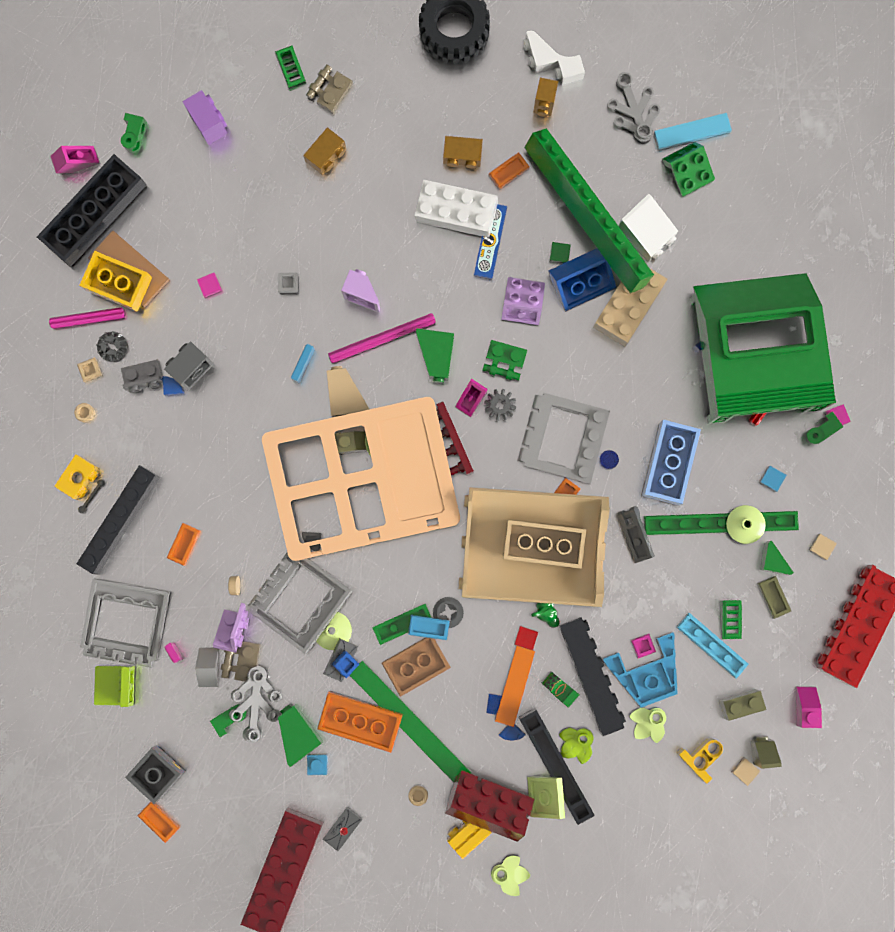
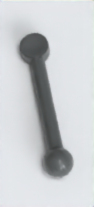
M103 479L98 480V485L93 490L91 495L88 497L84 505L78 508L79 513H85L87 511L86 507L88 506L90 501L93 499V497L100 489V487L105 485V481Z

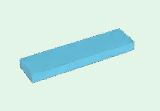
M727 113L656 130L654 131L658 150H663L730 133L732 129Z
M688 613L677 625L676 628L735 679L749 665L692 614Z

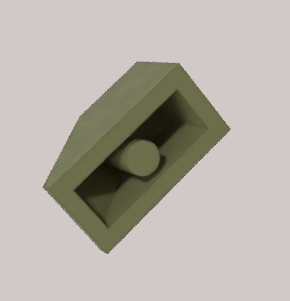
M365 431L335 434L339 455L367 452Z
M758 736L756 740L751 741L754 765L761 769L782 767L774 740L768 739V736Z

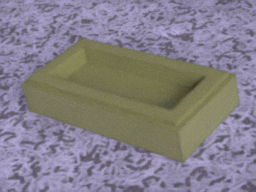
M776 576L757 583L773 619L792 612Z

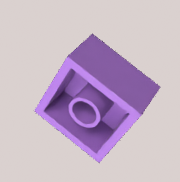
M201 90L182 101L208 145L227 135L225 129L227 124L209 94L205 96Z

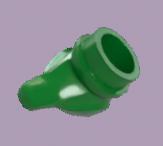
M536 604L537 611L531 614L532 617H537L551 628H556L560 624L557 610L553 607L554 604Z

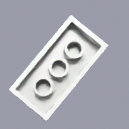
M423 180L415 219L418 223L489 237L498 204V197L493 194Z

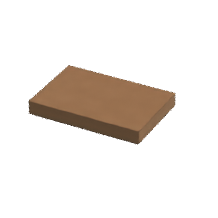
M427 637L381 663L400 697L451 668L436 640Z

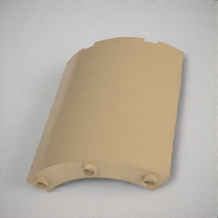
M469 487V495H465L464 507H468L466 536H462L461 548H465L463 578L459 577L458 588L462 589V597L602 607L604 598L603 561L605 560L606 547L604 539L610 512L609 497ZM507 520L586 529L582 569L503 559Z

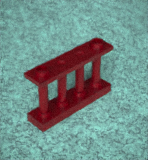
M442 401L436 404L438 420H442L445 425L441 430L442 438L450 437L452 441L450 447L445 449L446 456L458 455L460 460L457 463L458 465L449 468L450 474L452 476L459 472H465L466 476L473 474L474 470L447 408Z

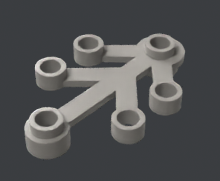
M622 72L617 78V85L623 89L629 107L613 98L608 101L607 108L609 111L614 112L617 110L634 118L636 124L626 121L623 116H616L613 124L618 129L623 127L634 132V136L638 141L647 142L653 135L651 124L655 116L659 114L660 106L658 104L650 105L649 115L644 122L641 115L648 100L653 97L654 90L652 87H645L642 92V98L637 105L631 89L632 75L628 72ZM621 80H626L627 84H622ZM645 91H650L651 95H646ZM610 103H615L616 107H611ZM651 108H656L657 112H652ZM616 120H621L623 123L619 125L616 123ZM640 131H645L646 135H641Z
M260 666L252 667L248 671V679L238 689L231 692V699L240 702L244 699V693L252 687L251 695L229 713V718L232 721L238 722L242 719L243 713L250 707L249 726L243 731V738L249 743H255L260 738V731L257 729L259 707L271 722H276L280 716L279 712L273 710L260 695L261 686L268 694L270 701L278 702L281 699L280 692L274 690L266 681L267 673ZM260 673V678L256 680L255 675ZM237 692L240 693V697L238 699L235 698V694ZM274 693L277 694L276 699H272ZM238 712V717L234 719V713ZM274 712V713H275V717H274L273 719H271L270 716H271V714ZM255 732V737L251 739V733Z

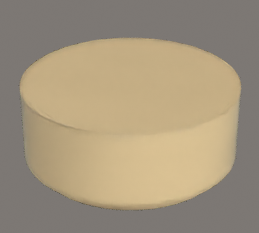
M81 403L75 408L74 414L77 420L87 423L93 420L95 410L91 405Z
M231 576L229 578L228 590L230 595H239L240 593L239 576Z
M421 785L412 787L408 795L409 801L415 806L425 804L428 799L426 788Z

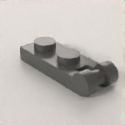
M633 506L628 511H619L618 519L635 563L655 557L641 521L638 507ZM628 518H632L633 523L629 524Z

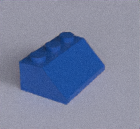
M598 248L548 270L552 285L565 311L617 288L611 266Z

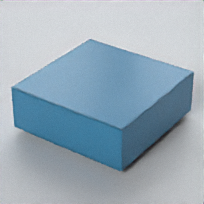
M768 466L759 483L778 492L787 475L772 466Z

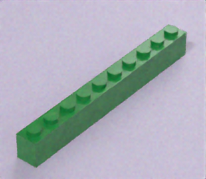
M545 128L533 132L524 147L629 293L631 294L644 288L654 276V273L548 129Z

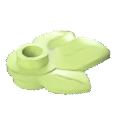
M638 708L630 714V719L637 723L634 729V737L636 739H644L651 736L652 740L658 743L664 737L665 729L663 725L666 722V714L662 709L652 708L648 710L646 708ZM654 714L659 715L658 721L653 720Z
M508 856L502 864L494 866L491 871L492 880L496 884L501 885L504 893L511 896H519L518 884L530 878V873L524 867L519 866V856ZM503 871L505 874L503 877H498L497 873Z

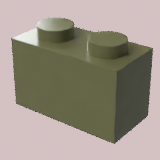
M757 689L719 700L724 719L728 721L767 710L762 693Z

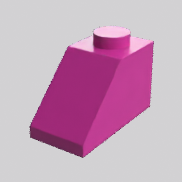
M60 146L50 156L56 173H74L99 163L94 146Z
M796 687V726L822 728V708L816 687Z

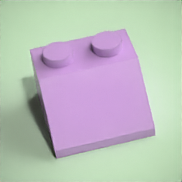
M355 269V271L349 270L341 290L344 299L380 312L381 308L378 298L366 273Z

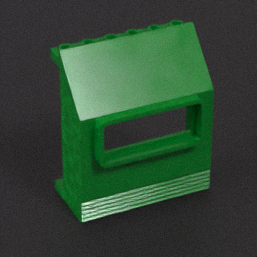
M807 273L693 286L694 294L691 297V303L696 305L710 408V414L707 416L708 424L727 422L734 416L801 409L802 413L821 411L836 403L823 306ZM803 317L807 343L732 352L729 350L727 325Z

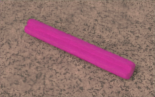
M122 307L52 317L49 319V325L54 329L121 319L125 317V312Z

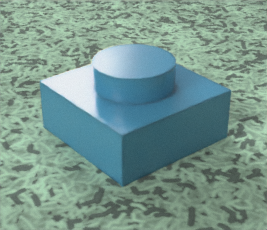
M327 754L307 755V775L328 774Z

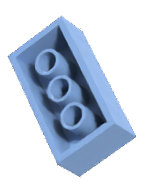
M667 420L660 422L642 493L643 497L678 506L683 504L701 429Z

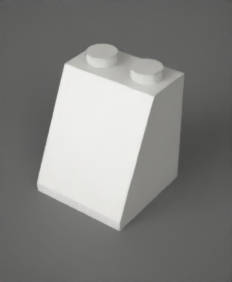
M650 194L623 217L619 224L620 229L631 244L648 261L652 258L657 259L663 253L661 249L665 245L669 247L677 239L675 236L678 230Z

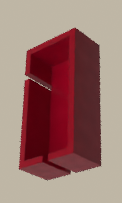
M461 771L455 777L445 814L518 842L525 836L529 822L528 817L531 815L535 799L483 778L478 781V776Z

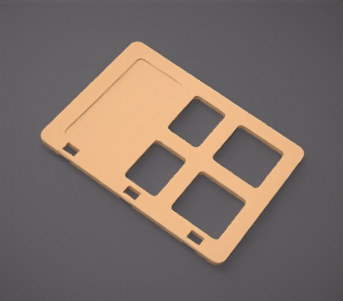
M431 397L418 398L270 431L262 436L263 449L285 544L291 560H302L455 526L460 521L436 406ZM362 425L365 428L373 467L345 474L342 470L335 432ZM319 435L322 440L329 477L291 487L287 486L278 445L288 441ZM375 482L378 485L386 523L382 526L357 530L347 490L350 487ZM332 492L335 497L342 534L301 543L296 529L291 501ZM438 518L439 524L427 526L426 520ZM379 531L380 537L369 539L368 533ZM316 544L321 545L322 550L315 552L310 551V546Z

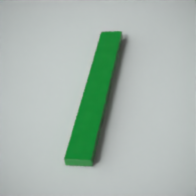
M798 511L761 512L765 519L764 532L799 530ZM730 513L643 516L644 529L647 535L728 533L726 522ZM746 520L744 526L749 528L751 524Z
M362 660L349 676L380 707L403 714L399 727L453 783L455 777L461 771L471 774V771Z

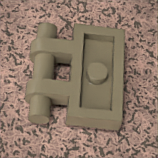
M326 64L324 69L319 71L315 82L311 83L308 87L309 91L306 96L312 99L316 94L319 96L317 104L333 114L352 86L353 81L338 71L333 77L330 76L329 73L332 67ZM326 81L328 85L323 91L320 87Z
M243 641L241 647L237 648L236 653L224 650L225 658L224 664H221V678L229 679L230 671L235 672L234 680L245 682L248 679V671L258 664L261 644ZM233 654H238L237 666L231 665Z

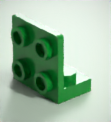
M693 142L662 158L664 166L672 169L682 196L715 180L705 148L699 143Z

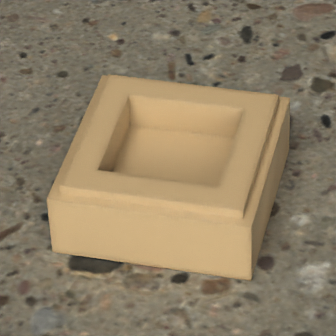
M95 357L77 364L85 383L103 376Z
M818 534L809 551L824 560H828L837 543L822 534Z
M743 758L732 771L747 786L760 772L746 758Z

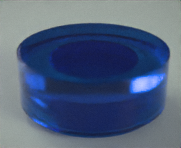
M612 450L604 451L599 457V463L604 469L611 470L618 465L619 457Z

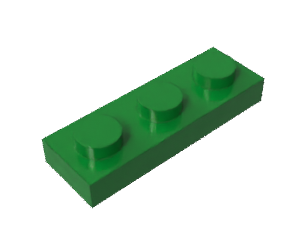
M426 604L372 627L379 644L382 645L408 633L411 615L431 617Z

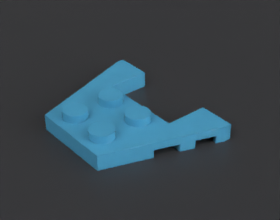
M674 632L656 638L663 658L626 671L619 653L602 658L606 666L641 708L678 694Z

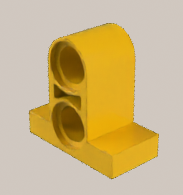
M707 738L691 754L683 748L676 753L707 784L712 780V777L705 770L722 754L723 746L719 741ZM711 743H715L717 746L716 751L713 753L708 751V746ZM699 756L702 757V764L700 766H695V758Z

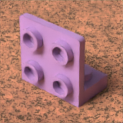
M508 277L502 320L539 325L545 283Z
M241 603L238 613L224 609L213 642V648L236 653L237 647H241L244 638L242 632L243 629H247L249 623L245 603Z

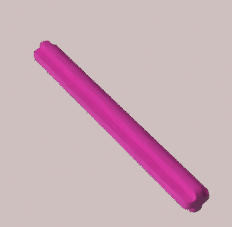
M430 313L328 353L331 363H335L415 332L416 328L423 329L435 324V317Z

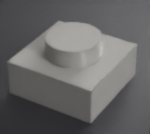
M278 273V292L298 293V273Z

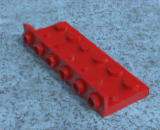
M867 565V567L865 566L860 573L861 579L858 584L854 585L851 591L853 595L850 601H847L843 607V616L836 621L834 625L836 630L833 636L830 635L827 639V648L824 653L820 654L817 660L818 669L854 688H858L895 612V578L877 569L875 565Z

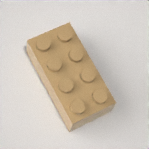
M651 269L654 276L647 285L631 294L621 282L593 328L626 347L668 279Z
M507 520L503 559L582 569L586 529Z

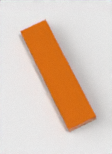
M516 646L495 722L514 727L535 651Z

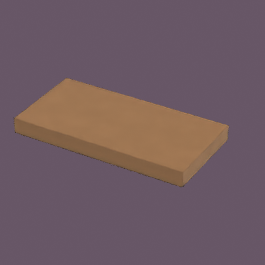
M114 231L94 250L143 270L152 276L141 302L144 308L170 281L167 276ZM93 253L88 257L89 260H91Z

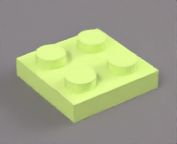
M527 777L529 797L535 799L530 817L565 818L562 778Z

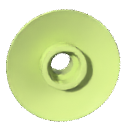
M749 505L739 506L728 515L726 522L727 531L735 541L742 544H750L760 539L763 535L765 519L762 513L755 507ZM746 520L751 524L749 528L744 526Z
M337 612L316 642L327 650H334L339 638L348 642L352 633L348 618ZM330 627L335 628V633L333 635L329 634L328 629Z

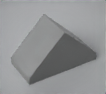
M199 648L195 667L198 687H219L218 648Z

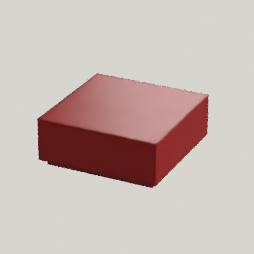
M520 626L514 645L533 650L538 632Z

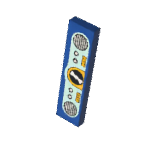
M497 204L490 236H482L474 272L475 277L493 279L507 206Z

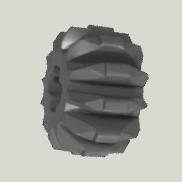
M495 389V396L489 393L487 397L490 400L484 401V404L489 405L485 408V412L492 411L489 414L490 418L497 415L496 421H499L500 416L506 421V414L512 417L513 413L510 410H516V406L511 405L516 402V399H509L512 395L511 392L505 396V389L501 390V394H498L497 389ZM498 401L505 403L503 409L496 408Z

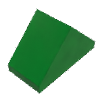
M773 541L764 543L760 570L782 575H792L794 573Z

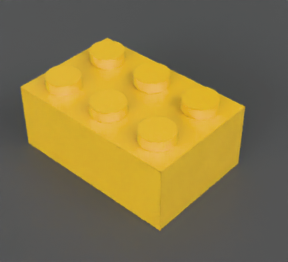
M94 251L79 286L88 292L137 312L152 276L143 270Z

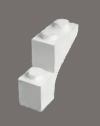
M526 32V38L523 39L525 50H529L530 57H528L530 67H534L535 74L555 68L556 77L561 80L562 85L584 78L585 70L580 55L572 57L559 55L536 32Z

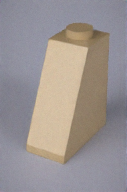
M342 366L331 367V370H327L332 418L369 410L368 405L346 368L342 369Z

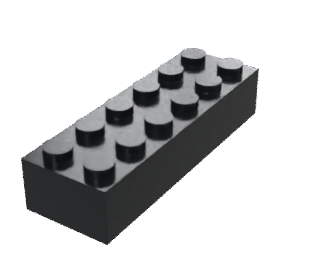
M113 154L39 233L37 238L71 267L144 189L146 183L120 158Z

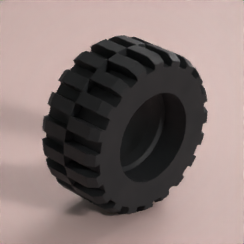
M426 0V3L422 4L421 13H419V34L428 53L433 52V57L437 60L443 58V62L448 63L451 60L453 64H459V60L464 62L470 61V56L475 58L479 55V50L482 51L486 41H488L490 31L489 10L486 9L485 1ZM460 13L471 21L472 28L463 36L449 37L438 30L437 22L446 14Z

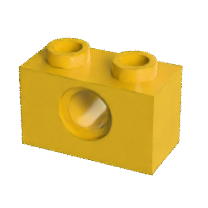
M75 454L54 487L71 498L79 500V498H83L87 493V487L90 482H94L97 478L100 468ZM81 473L82 480L81 482L76 483L75 477L77 474Z

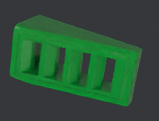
M293 46L275 51L288 88L306 82ZM291 54L292 57L282 60L281 57ZM294 61L293 65L287 67L284 66V64ZM294 68L297 69V71L290 74H287L286 72ZM296 75L300 76L299 79L293 81L289 80L290 77Z
M742 600L720 601L722 639H742ZM727 606H735L736 610H727ZM727 614H736V618H727ZM727 622H736V626H727ZM737 629V633L727 634V630Z

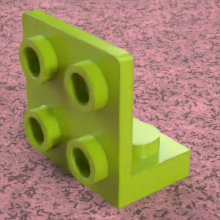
M96 666L94 705L133 706L135 666Z

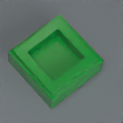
M552 242L549 262H568L571 244Z

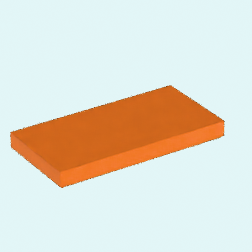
M329 691L317 729L391 753L403 714Z

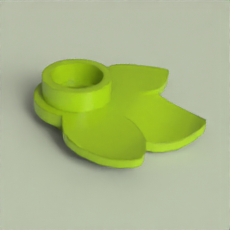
M566 728L560 732V738L565 741L561 748L562 757L568 759L577 757L581 764L586 763L592 755L593 733L586 728L579 730ZM585 736L587 741H582L580 737Z

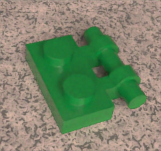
M491 340L486 359L493 362L492 365L484 363L482 371L489 372V375L495 376L496 374L506 377L507 380L514 379L519 381L521 373L514 372V368H523L527 349ZM498 362L509 365V369L497 367Z

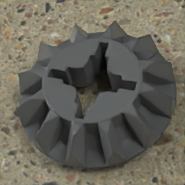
M114 331L105 332L99 337L96 344L97 353L106 361H117L127 351L126 339L120 333ZM106 342H108V343H109V342H110V343L115 342V343H114V346H115L118 350L116 351L115 349H114V350H113V349H110V350L108 351V348H109V347L107 346Z
M445 597L434 605L433 617L449 620L446 615H440V613L445 611V604H447L450 610H457V612L451 614L449 628H453L463 618V607L455 598Z

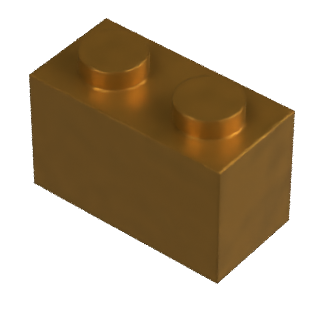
M540 77L534 113L542 117L552 115L558 81Z
M327 127L303 155L304 160L323 175L325 171H330L337 157L340 158L345 153V141Z
M445 136L443 164H447L450 167L465 165V167L471 169L480 167L483 139Z

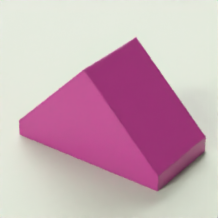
M471 379L455 407L471 417L486 396L488 389Z

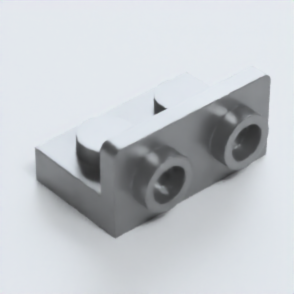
M158 359L121 368L124 381L122 386L129 393L141 391L140 388L147 386L148 388H155L159 386V383H163V375Z

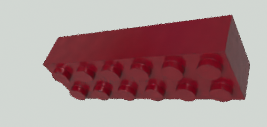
M291 808L285 810L240 925L257 932L282 931L323 826V821Z

